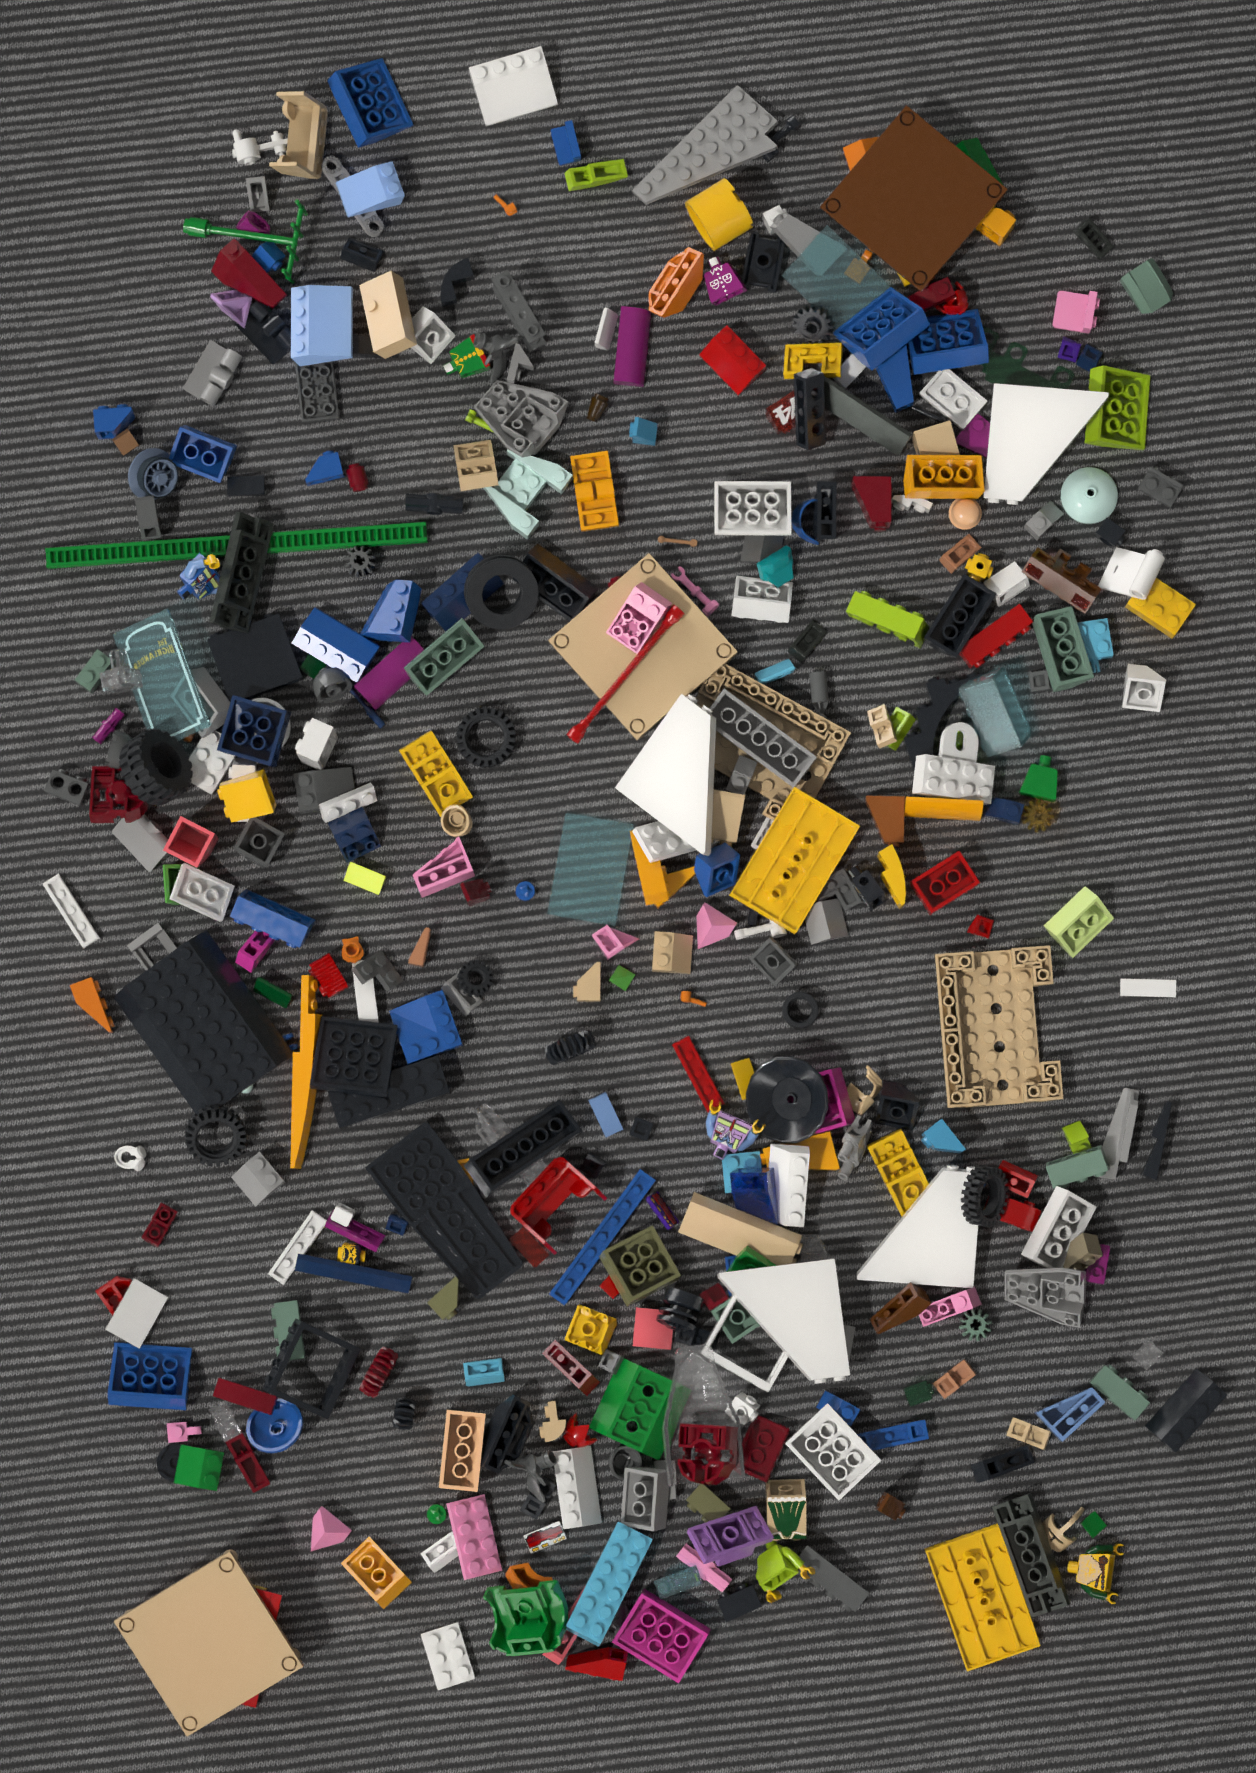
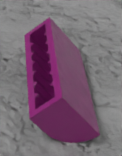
M621 306L614 384L644 387L651 312L646 309Z
M411 637L410 643L402 642L355 684V689L376 711L410 680L404 667L423 652L424 649L413 637Z

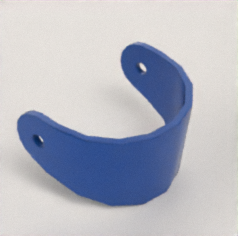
M815 499L807 500L797 505L791 518L792 526L799 537L809 543L819 545L818 541L805 534L801 526L802 511L806 505L815 501Z

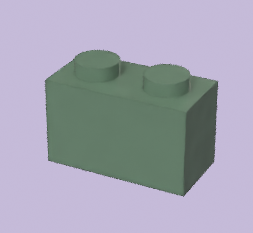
M97 649L75 678V681L93 694L115 663Z

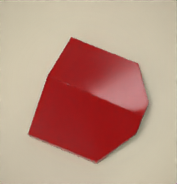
M116 1276L95 1291L112 1316L132 1282L129 1278Z

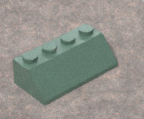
M1072 606L1035 615L1032 625L1053 692L1070 689L1093 679L1094 675Z
M461 618L408 663L404 669L417 688L427 696L479 652L484 645Z

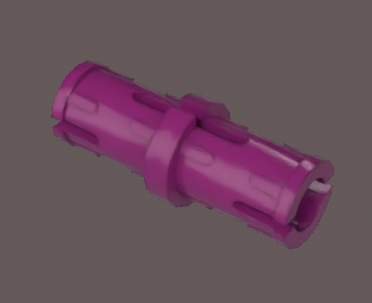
M115 707L110 716L101 722V727L92 738L102 745L111 731L114 732L116 730L115 726L125 714Z

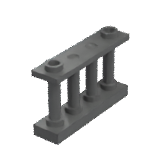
M506 270L493 277L491 280L495 286L492 287V290L519 336L523 337L522 341L529 353L546 345L543 338L546 334L509 271Z

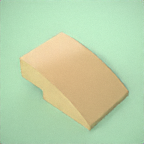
M491 440L454 445L461 491L498 485Z

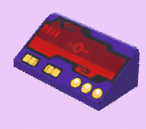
M655 1192L646 1198L647 1203L667 1230H670L679 1223V1220L659 1192Z

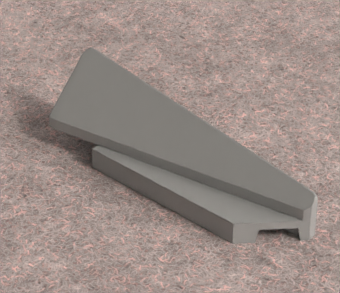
M1124 1088L1102 1146L1109 1164V1170L1106 1171L1105 1175L1098 1178L1116 1180L1119 1162L1127 1163L1138 1108L1139 1090Z

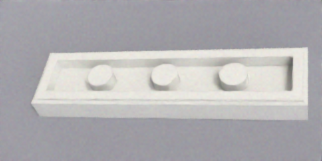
M60 874L44 882L43 886L81 946L86 948L100 939Z
M312 1210L268 1275L285 1285L295 1270L298 1254L305 1255L323 1230L327 1220Z

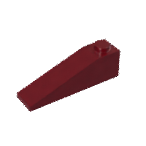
M235 238L220 250L211 272L223 285L232 287L242 294H247L272 308L287 296Z

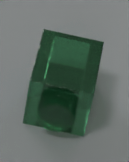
M926 1381L903 1388L909 1407L931 1400V1395L934 1394L931 1383L927 1384Z

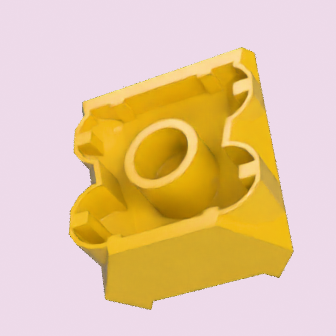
M579 1304L565 1336V1341L603 1355L617 1326V1319Z

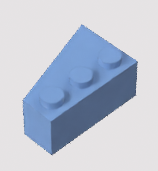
M1088 1388L1034 1413L1063 1442L1097 1411L1105 1401L1093 1388Z

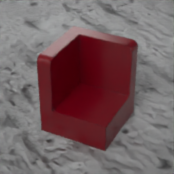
M719 1283L699 1294L704 1299V1303L709 1311L729 1299Z

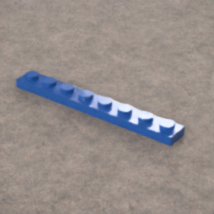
M641 1169L638 1171L549 1295L565 1306L598 1261L602 1251L606 1250L654 1184L655 1179Z

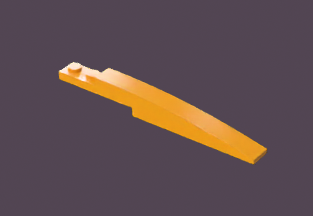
M311 975L301 976L300 1052H293L290 1168L293 1169L302 1168L317 1090L310 1089V1080L322 1015L315 1014L317 1009L315 992L317 991L318 983Z

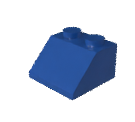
M727 843L712 848L709 856L701 853L696 855L694 871L705 897H709L736 884L740 854Z

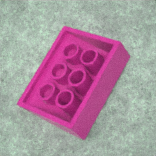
M644 1588L612 1643L679 1683L711 1629Z

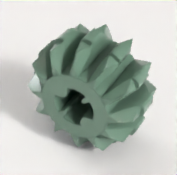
M971 1309V1316L967 1312L963 1313L967 1320L964 1318L959 1319L960 1322L965 1323V1325L959 1326V1329H966L962 1336L970 1333L969 1341L973 1339L974 1335L976 1341H980L979 1334L986 1338L987 1335L983 1331L991 1332V1329L985 1326L992 1324V1321L985 1322L984 1319L989 1315L986 1313L981 1317V1309L978 1310L977 1315H975V1310ZM974 1319L977 1320L976 1322H980V1326L977 1327L976 1331L970 1327Z

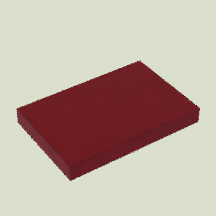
M758 1415L749 1425L737 1453V1463L734 1469L768 1483L791 1429Z

